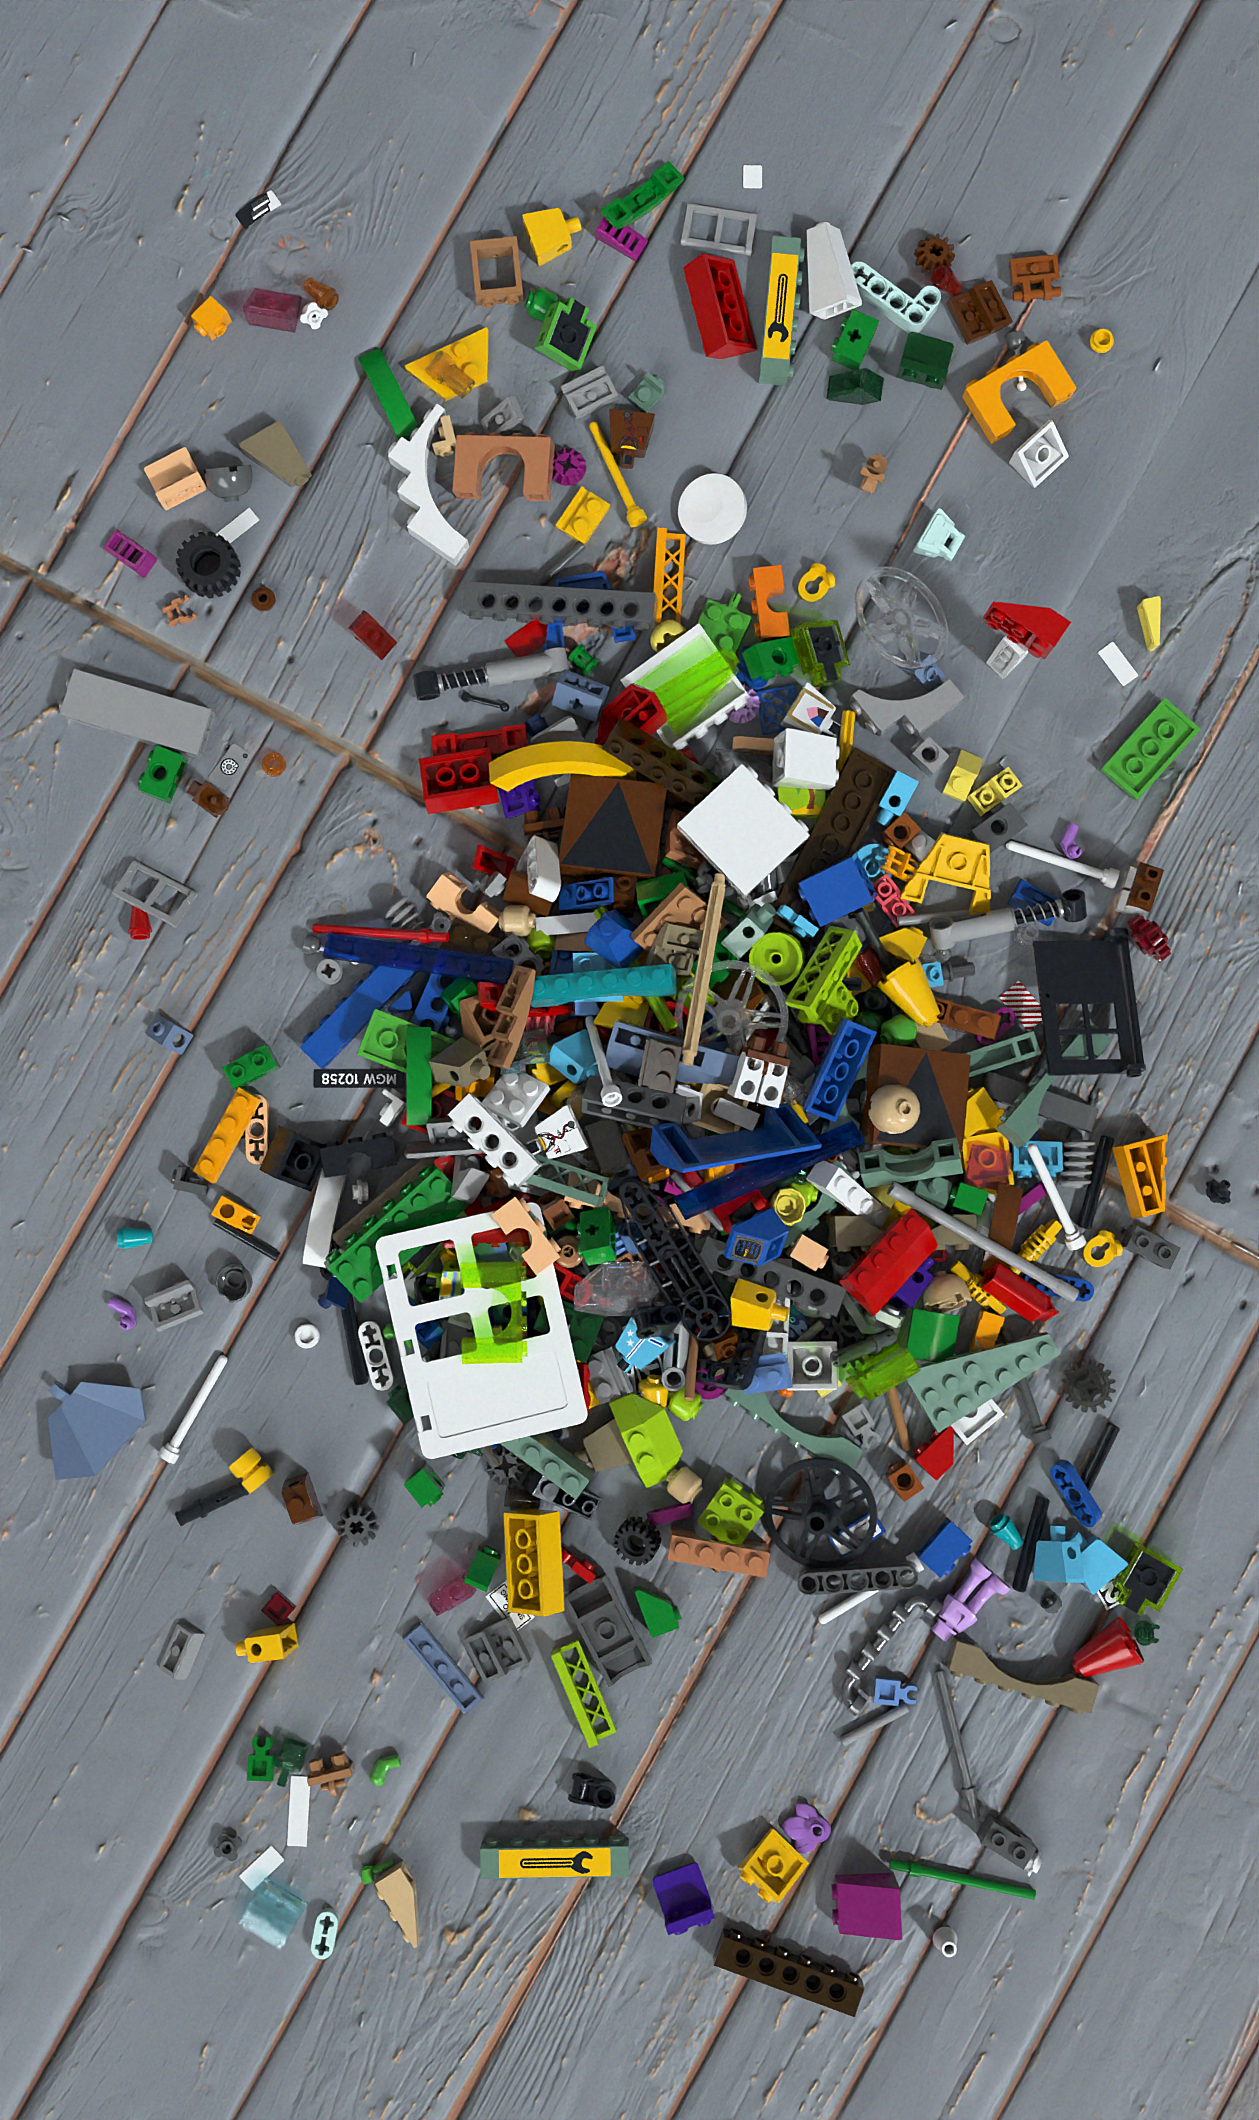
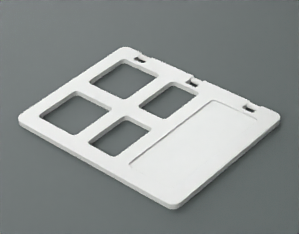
M527 1203L531 1208L528 1212L533 1220L538 1218L544 1225L540 1207L536 1203ZM496 1211L384 1236L376 1243L377 1256L423 1455L429 1459L581 1424L587 1418V1408L553 1263L537 1274L535 1278L489 1289L482 1287L471 1236L474 1233L500 1228L492 1217V1214ZM528 1231L530 1243L532 1244V1236ZM448 1239L452 1240L465 1289L464 1294L421 1305H410L398 1256L399 1252ZM395 1264L398 1278L389 1279L386 1265ZM532 1296H542L550 1325L549 1333L501 1345L496 1344L488 1315V1308ZM464 1312L469 1313L476 1337L477 1349L429 1362L423 1361L415 1325ZM412 1339L415 1353L407 1355L404 1341ZM429 1415L432 1429H423L421 1416Z

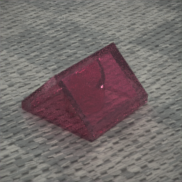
M255 288L243 306V313L249 325L295 333L301 296Z

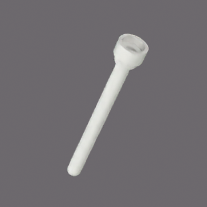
M1012 840L1006 843L1008 850L1100 879L1104 886L1112 889L1115 887L1120 870L1111 867L1101 870Z
M587 1016L585 1023L603 1083L600 1095L605 1106L613 1107L622 1101V1095L619 1087L612 1082L597 1026L593 1024L595 1019L592 1016Z
M1033 1143L1029 1144L1027 1147L1028 1152L1065 1229L1066 1239L1064 1241L1068 1250H1077L1087 1243L1084 1235L1074 1228L1037 1146Z
M221 1355L218 1357L171 1442H167L158 1453L160 1458L172 1464L176 1463L180 1456L178 1453L180 1448L178 1447L226 1365V1356Z
M914 1552L906 1556L905 1561L915 1563L919 1572L924 1570ZM906 1569L901 1572V1576L903 1577L908 1573L911 1575L913 1572ZM886 1574L878 1580L887 1581L890 1577ZM878 1591L855 1593L821 1614L818 1618L819 1622L826 1624Z

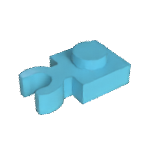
M780 905L776 911L777 915L793 926L792 931L802 938L805 936L814 937L819 930L786 905Z

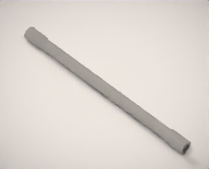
M893 1182L889 1187L887 1194L894 1199L928 1216L1052 1289L1054 1293L1066 1300L1073 1302L1077 1298L1079 1290L1065 1281L1055 1278L916 1196L912 1191L897 1182Z

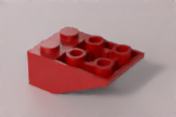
M995 601L992 602L983 616L989 627L994 630L1000 629L1007 634V638L1015 644L1021 643L1028 648L1027 650L1032 656L1036 658L1042 657L1044 660L1071 624V621L1051 608Z

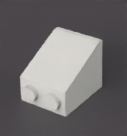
M786 728L774 738L772 786L830 790L839 779V771L836 769V760H838L840 753L839 746L836 745L837 738Z

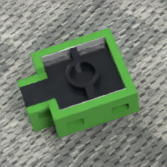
M572 297L551 303L534 348L570 371L581 369L597 327L590 320H586L589 308Z

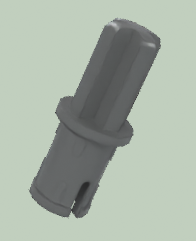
M973 962L953 965L947 963L946 966H941L943 980H949L950 982L956 978L975 975Z

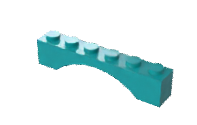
M672 964L535 976L531 1006L534 1008L558 1006L576 1000L608 996L660 997L678 995L677 971Z

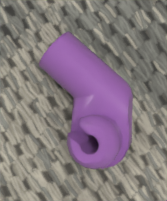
M113 1296L108 1307L120 1313L121 1328L130 1330L135 1327L137 1322L134 1307Z

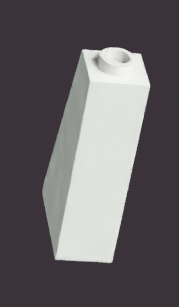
M820 222L815 227L808 229L807 257L810 314L826 320L861 306L862 300L840 229L830 225L828 222Z

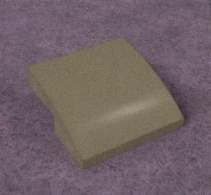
M665 923L649 951L645 966L672 964L677 974L690 976L695 956L699 955L703 930Z

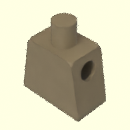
M463 1037L429 1060L436 1082L463 1088L468 1087L478 1078L482 1080L487 1079L491 1072L486 1061L485 1051Z
M615 1417L582 1438L585 1448L573 1453L575 1457L585 1464L592 1462L596 1472L633 1463Z

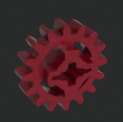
M1137 914L1127 922L1129 929L1132 931L1131 939L1144 955L1153 956L1159 962L1171 955V949L1167 946L1168 937L1162 932L1155 921L1150 922L1144 916Z

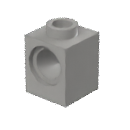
M928 737L925 741L919 739L911 748L913 753L909 759L926 775L931 777L950 756ZM922 751H930L933 754V760H925L922 757Z

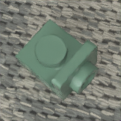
M647 371L644 374V380L628 396V401L641 412L649 413L664 396L665 386L663 380L658 375H651Z

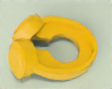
M819 563L811 564L810 571L799 582L798 592L800 597L806 602L820 600L825 596L829 588L835 586V577L831 571H827L824 565ZM822 577V582L818 585V592L809 594L805 589L806 583Z
M1100 1230L1098 1235L1091 1238L1084 1246L1083 1258L1089 1265L1101 1267L1108 1264L1114 1257L1121 1256L1123 1248L1121 1242L1115 1239V1235L1112 1232ZM1106 1242L1109 1243V1248L1104 1251L1102 1259L1095 1260L1092 1258L1091 1250L1093 1247L1102 1246Z

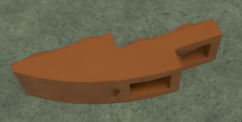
M934 997L940 1014L937 1016L939 1021L937 1022L942 1027L995 1040L1001 1015ZM900 1009L899 1013L906 1014L903 1010Z

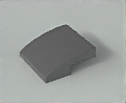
M510 1615L463 1639L484 1684L503 1677L509 1671L532 1660Z

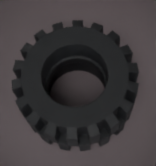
M198 532V537H195L193 534L189 536L191 540L188 543L185 540L183 541V550L178 549L177 554L179 558H176V565L179 568L176 569L183 582L193 593L196 592L201 597L206 595L208 598H214V594L221 597L223 596V591L226 590L229 593L232 590L230 586L232 584L236 586L238 583L236 576L240 577L241 574L238 568L241 567L238 555L223 536L219 534L216 536L214 532H208V535H205L204 532ZM207 555L221 557V563L216 572L207 576L197 574L198 562Z

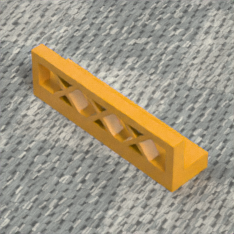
M657 527L653 591L658 598L656 626L661 623L662 613L668 608L676 614V621L680 623L686 534L667 533V528ZM666 540L680 541V549L672 555L666 548ZM665 553H666L667 556L669 557V559H667L666 561H665ZM680 554L679 562H678V561L676 560V557ZM671 561L679 568V572L672 578L664 571ZM664 577L668 580V582H666L665 584ZM677 578H678V586H677L676 583L674 582ZM671 584L677 590V596L669 602L663 595V590ZM664 601L667 605L662 608V602ZM677 601V606L675 608L673 604Z

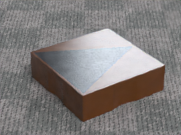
M571 774L559 853L560 875L609 878L613 877L614 874H618L620 876L638 878L637 882L657 878L660 857L659 844L661 831L664 827L668 789L658 783Z
M872 1044L868 1053L867 1097L863 1108L860 1142L915 1147L925 1150L932 1141L957 1137L959 1149L962 1153L971 1055L889 1044ZM899 1084L911 1089L916 1094L920 1103V1115L918 1121L911 1129L903 1133L889 1134L878 1130L873 1125L869 1116L872 1102L870 1099L878 1088L885 1085Z

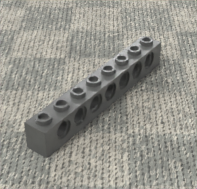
M465 581L463 611L470 619L483 620V617H493V620L502 622L507 621V618H511L521 623H530V620H540L542 624H554V621H559L568 626L587 623L589 627H601V624L611 625L615 629L635 626V629L645 631L649 630V627L655 628L658 598L656 593ZM488 598L495 599L492 606H484V602ZM513 599L518 600V605L515 608H507L509 601ZM533 602H542V605L539 609H531V605ZM557 603H566L562 611L554 610ZM589 604L590 607L587 612H578L580 605ZM606 605L613 606V611L610 614H602L603 607ZM629 607L637 608V612L633 616H627L625 612Z

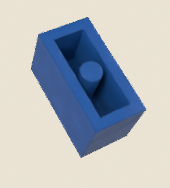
M946 1518L915 1554L941 1578L944 1574L947 1576L955 1567L954 1562L960 1556L964 1557L972 1547L970 1544L973 1541L949 1518Z

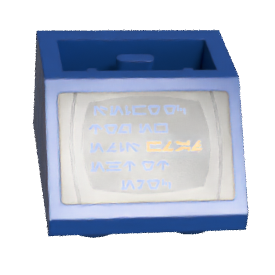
M773 1208L765 1212L759 1211L751 1219L745 1222L739 1221L731 1227L723 1254L729 1259L762 1266L780 1257L789 1229Z

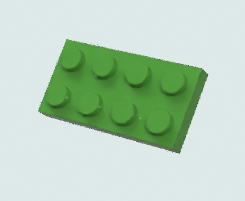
M1164 698L1100 770L1131 798L1137 801L1201 728L1169 700Z
M374 1009L357 1055L407 1074L406 1027L420 1026ZM431 1031V1059L456 1042V1040ZM432 1073V1084H437L438 1082L434 1080Z

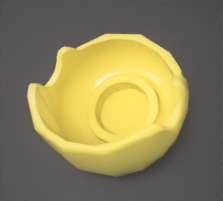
M670 619L662 621L651 634L650 643L652 649L657 653L685 634L687 630L677 621Z
M783 1188L776 1191L769 1202V1209L773 1208L785 1225L792 1226L800 1222L806 1209L804 1197L799 1191L792 1188ZM790 1194L795 1195L796 1199H793Z

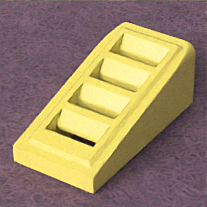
M1160 596L1144 599L1137 606L1149 652L1154 651L1160 645Z

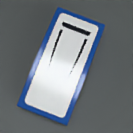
M869 1512L854 1519L851 1524L846 1526L861 1542L869 1527ZM878 1517L876 1530L871 1541L886 1531ZM842 1529L837 1530L850 1542H852L856 1547L859 1546ZM829 1536L840 1557H844L852 1552L845 1545L842 1546Z

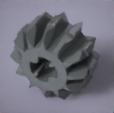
M362 1504L358 1505L357 1512L353 1506H349V1514L342 1512L340 1515L343 1520L338 1521L337 1526L344 1529L338 1534L339 1536H344L345 1534L348 1536L344 1541L346 1544L353 1539L354 1547H358L359 1541L366 1546L368 1545V1538L374 1540L376 1537L372 1531L379 1530V1525L372 1524L378 1519V1516H369L372 1512L370 1507L366 1512H363ZM361 1521L363 1525L358 1531L355 1530L354 1526L356 1524H353V1522Z

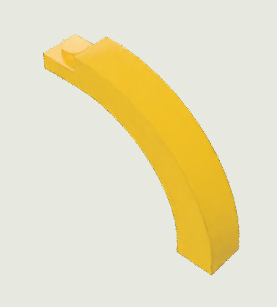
M560 741L530 745L506 753L489 763L490 783L506 791H510L516 786L532 779L554 774H586L637 781L635 769L602 749L603 745L586 742Z

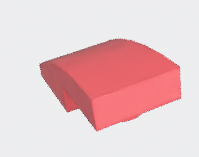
M887 873L872 884L877 893L876 903L890 921L894 919L891 923L895 928L899 927L897 925V916L914 915L916 913L905 899L899 897L901 891Z

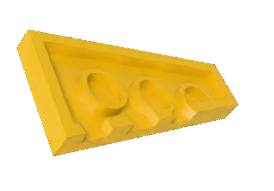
M645 949L637 957L642 966H645L649 954ZM623 996V1001H606L593 1024L613 1029L615 1021L619 1019L644 1027L650 1005L644 996Z

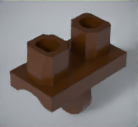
M196 780L193 781L187 791L194 797L192 799L194 803L215 818L218 815L224 814L229 808V797L206 780L203 784Z
M548 808V821L539 822L537 811L525 812V824L522 825L524 836L543 833L536 836L548 841L559 839L558 832H548L563 830L565 818L562 817L560 808Z

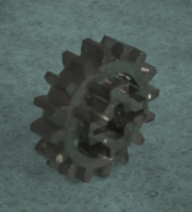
M1081 1359L1080 1366L1072 1363L1073 1370L1064 1371L1068 1378L1061 1379V1382L1066 1384V1387L1061 1389V1391L1069 1394L1065 1400L1067 1402L1074 1401L1072 1407L1078 1409L1081 1405V1411L1085 1413L1088 1411V1407L1094 1413L1097 1412V1406L1105 1409L1104 1401L1112 1402L1111 1397L1108 1396L1109 1393L1116 1392L1115 1389L1110 1387V1384L1116 1382L1115 1379L1108 1378L1112 1373L1111 1370L1103 1371L1105 1365L1099 1363L1096 1366V1362L1093 1359H1090L1088 1364L1085 1360ZM1084 1371L1082 1376L1077 1379L1075 1378L1080 1372ZM1096 1372L1100 1374L1104 1384L1098 1381ZM1090 1382L1097 1386V1388L1086 1389L1079 1384H1088ZM1073 1388L1079 1391L1080 1400L1076 1397ZM1102 1393L1096 1400L1093 1401V1398L1096 1395Z

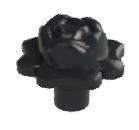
M1214 1179L1206 1182V1195L1210 1201L1221 1204L1231 1201V1192L1228 1190L1230 1183L1227 1180H1222L1220 1183Z

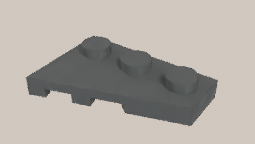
M829 1268L823 1274L827 1277L829 1282L834 1283L831 1280V1269ZM846 1290L842 1303L861 1333L877 1335L889 1329L884 1322L877 1320L876 1316H872Z

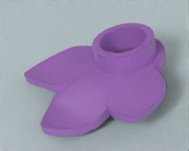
M797 1803V1816L788 1818L781 1827L787 1836L796 1840L794 1849L798 1853H809L816 1848L818 1842L828 1839L831 1827L825 1818L818 1816L813 1806L806 1803ZM814 1827H820L822 1833H816Z

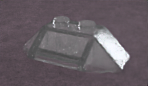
M645 1262L602 1263L575 1285L574 1310L602 1316L631 1315L634 1309L641 1306H665L669 1303ZM652 1265L661 1281L666 1280L655 1266ZM667 1285L665 1288L669 1293V1285Z

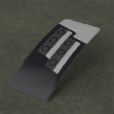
M270 190L247 204L235 216L244 229H247L262 216L281 206V203L273 191Z

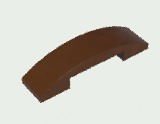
M998 1182L988 1238L1011 1251L1023 1187ZM984 1251L979 1274L984 1276L985 1271L997 1262L1006 1268L1008 1264L989 1252Z

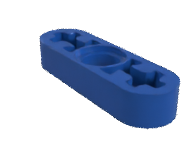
M1049 1273L1068 1284L1072 1280L1071 1286L1081 1287L1082 1283H1084V1288L1088 1289L1087 1294L1083 1293L1082 1297H1080L1079 1293L1075 1300L1085 1302L1093 1297L1094 1287L1089 1281ZM1024 1274L1023 1279L1028 1282L1030 1276ZM1035 1284L1034 1286L1047 1295L1061 1297L1047 1286V1290L1044 1291L1045 1285Z
M1059 1460L1050 1469L1052 1479L1078 1521L1086 1527H1093L1102 1517L1100 1508L1074 1466L1067 1460ZM1071 1489L1077 1490L1081 1498L1075 1497Z

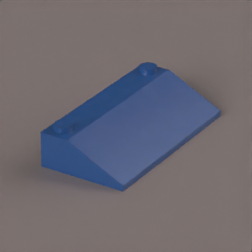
M789 1103L779 1104V1108L766 1106L763 1127L754 1128L753 1131L747 1129L689 1140L676 1122L654 1125L652 1127L650 1151L660 1165L682 1173L821 1148L819 1140Z

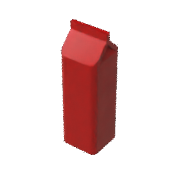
M997 1262L985 1271L980 1288L1028 1321L1040 1320L1044 1323L1059 1313L1049 1296L1001 1263Z

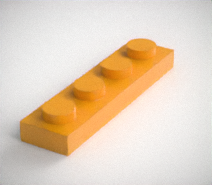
M238 1087L193 1172L211 1183L217 1182L262 1100L261 1098L243 1087Z

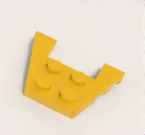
M941 832L901 891L899 897L922 903L927 883L930 879L974 890L968 910L969 915L991 911L989 844Z

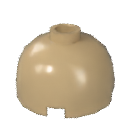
M899 1084L885 1085L878 1088L871 1096L870 1101L872 1102L869 1116L873 1125L878 1130L889 1134L903 1133L911 1129L918 1121L920 1103L916 1094L911 1089Z
M946 1271L934 1273L932 1275L933 1278L921 1294L924 1310L934 1312L933 1309H941V1313L954 1311L966 1306V1300L972 1301L965 1281L957 1275L947 1274Z

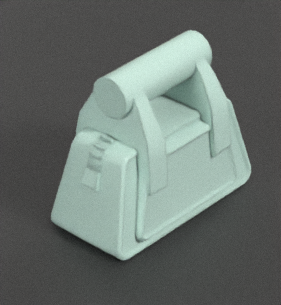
M938 508L931 517L913 551L917 554L929 557L940 556L948 561H952L965 535L958 532L954 528V522L942 509ZM947 538L952 539L948 548L944 546Z

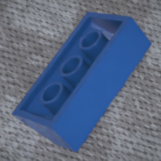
M841 1016L809 1089L804 1096L801 1108L804 1111L836 1122L874 1040L876 1031Z

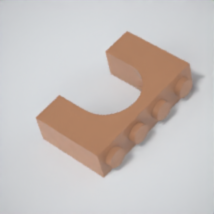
M466 432L464 435H457L452 491L457 499L481 500L482 476L487 463L498 455L512 454L524 461L523 494L526 500L551 502L555 445L551 437L544 434L525 437V435L519 433L511 434V436L489 433L487 436H483L473 432Z
M671 1525L667 1544L668 1560L766 1578L770 1558V1550L767 1543L745 1539L742 1544L722 1543L702 1538L696 1535L694 1529Z

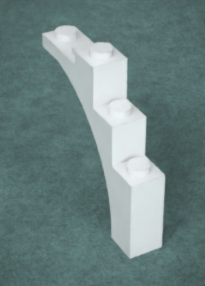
M436 404L433 409H429L426 412L421 427L414 429L410 436V442L401 437L398 442L395 441L390 446L388 458L391 465L408 476L402 478L398 485L399 490L397 492L400 499L418 511L417 513L413 512L407 521L409 534L456 566L468 550L469 543L466 538L448 524L438 511L431 497L427 478V460L433 436L438 431V426L442 425L440 417L446 416L445 409Z

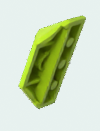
M632 1392L610 1401L609 1405L620 1433L646 1488L665 1481L683 1453L665 1408Z

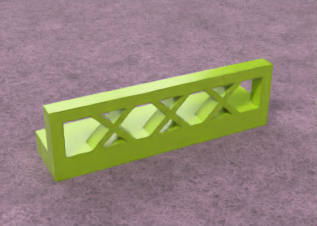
M830 925L785 1000L787 1006L802 1009L809 1020L819 1021L862 948L855 930ZM834 935L842 936L840 941L830 945ZM831 953L829 960L819 964L822 956ZM817 972L820 973L816 980L808 983L807 980L811 975ZM808 991L804 1002L796 1000L799 994Z
M579 1639L552 1650V1660L589 1748L599 1744V1739L616 1733L617 1729ZM576 1647L580 1655L577 1664L568 1662L563 1652ZM581 1660H582V1663H583V1665H584L585 1668L579 1666L580 1663H581ZM570 1667L574 1668L573 1674L570 1670ZM577 1670L588 1675L589 1681L586 1687L576 1684L574 1678ZM590 1684H592L594 1691L589 1689ZM579 1690L584 1691L583 1696H581ZM587 1693L597 1697L599 1702L596 1710L585 1706L584 1699ZM600 1706H601V1708H602L603 1713L598 1712L599 1709H600ZM589 1713L594 1714L592 1720ZM596 1716L606 1719L610 1728L597 1733L593 1725Z

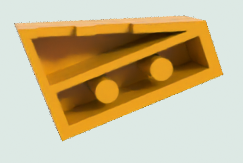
M1168 1134L1112 1148L1131 1218L1146 1217L1165 1211L1166 1180H1164L1165 1165H1167L1165 1146L1166 1142H1168Z

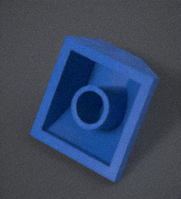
M616 909L604 913L589 929L584 942L616 969L628 968L644 951V948L630 936L638 927Z

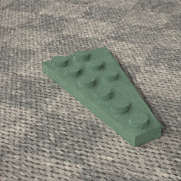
M1043 1332L1020 1338L1015 1342L994 1345L992 1348L978 1349L948 1357L943 1361L925 1363L920 1367L912 1369L906 1368L900 1370L934 1429L939 1433L1061 1353L1050 1334Z

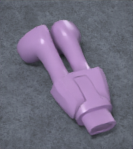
M977 1558L972 1561L970 1565L971 1573L961 1588L954 1595L951 1593L946 1595L943 1606L936 1617L937 1622L931 1628L945 1642L952 1634L956 1636L957 1632L961 1633L978 1620L976 1614L993 1594L1005 1595L1011 1590L997 1574L992 1572ZM987 1578L977 1594L966 1604L964 1601L982 1580Z

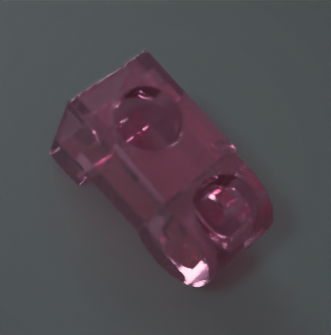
M466 1571L426 1598L436 1616L451 1610L475 1594L477 1589L464 1583L467 1575Z

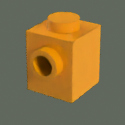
M212 296L191 315L195 323L193 328L202 337L206 335L212 341L216 337L222 336L227 326L232 322L228 311Z

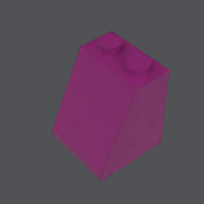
M894 1872L835 1875V1884H831L832 1900H836V1909H832L833 1925L838 1926L840 1934L902 1940L900 1888Z

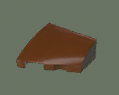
M648 1127L625 1132L622 1135L623 1142L640 1180L653 1177L668 1169V1167L660 1165L650 1151L652 1128Z

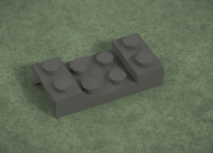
M607 1572L594 1578L590 1584L587 1582L564 1594V1603L608 1687L614 1685L621 1677L652 1664V1658L627 1615Z

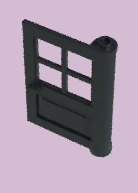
M1112 928L1104 931V940L1033 942L1049 1076L1127 1074V1077L1134 1078L1142 1076V1072L1146 1071L1127 928ZM1082 1004L1085 1029H1059L1056 1005ZM1088 1004H1114L1117 1028L1091 1029ZM1092 1034H1117L1121 1059H1095ZM1060 1035H1086L1089 1060H1062Z

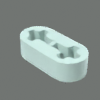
M325 1908L317 1917L311 1951L318 1959L328 1958L334 1949L339 1926V1914L335 1909ZM326 1916H330V1921H332L328 1930H324L325 1921L323 1920ZM322 1937H327L325 1951H321L318 1945L321 1943Z

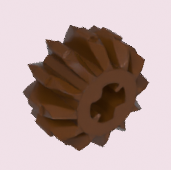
M939 233L936 234L934 239L928 234L925 240L921 239L918 242V248L915 249L914 255L917 257L915 261L916 266H922L921 273L928 270L931 277L936 271L941 276L944 270L951 268V262L954 261L955 254L953 253L954 244H947L948 236L942 240Z

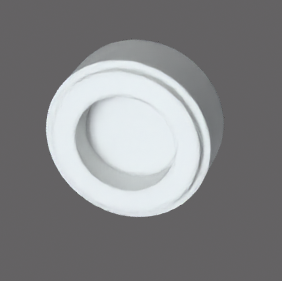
M303 1324L295 1332V1341L302 1348H311L320 1339V1332L313 1324Z

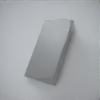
M177 1623L159 1669L175 1680L187 1679L205 1634L182 1623Z

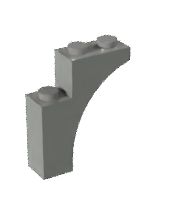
M948 679L935 690L913 699L886 700L869 695L859 689L851 696L849 701L851 702L850 707L858 716L861 714L867 721L865 725L872 734L876 733L880 737L902 720L904 722L902 723L904 729L910 735L914 734L917 738L960 704L964 696L953 682Z

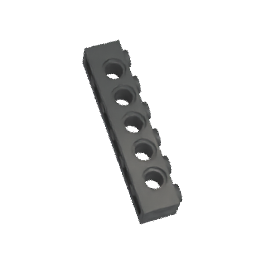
M707 1236L700 1255L712 1275L717 1271L725 1274L723 1279L735 1284L738 1278L774 1290L777 1300L784 1301L786 1297L794 1300L793 1305L801 1309L807 1310L808 1306L818 1309L817 1315L828 1319L831 1318V1315L837 1317L846 1292L844 1287L773 1260L762 1266L754 1265V1274L746 1277L741 1273V1266L745 1262L732 1259V1263L728 1268L719 1266L718 1257L724 1253L727 1243ZM773 1271L778 1275V1282L775 1285L770 1286L764 1282L766 1272ZM789 1281H799L801 1291L797 1294L789 1293L787 1290ZM821 1289L825 1294L824 1300L820 1303L813 1302L810 1299L812 1290Z

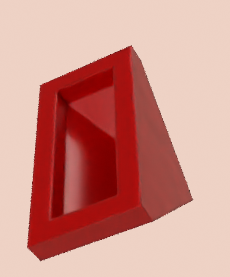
M477 845L471 868L488 875H492L496 871L503 875L508 882L511 870L514 867L515 858L482 845Z

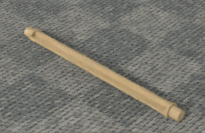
M720 873L715 874L714 882L711 883L682 1049V1064L687 1066H693L694 1057L697 1055L726 888L724 884L726 876Z

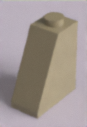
M280 420L239 443L246 457L291 488L304 485L309 480L308 478L312 477L309 468Z

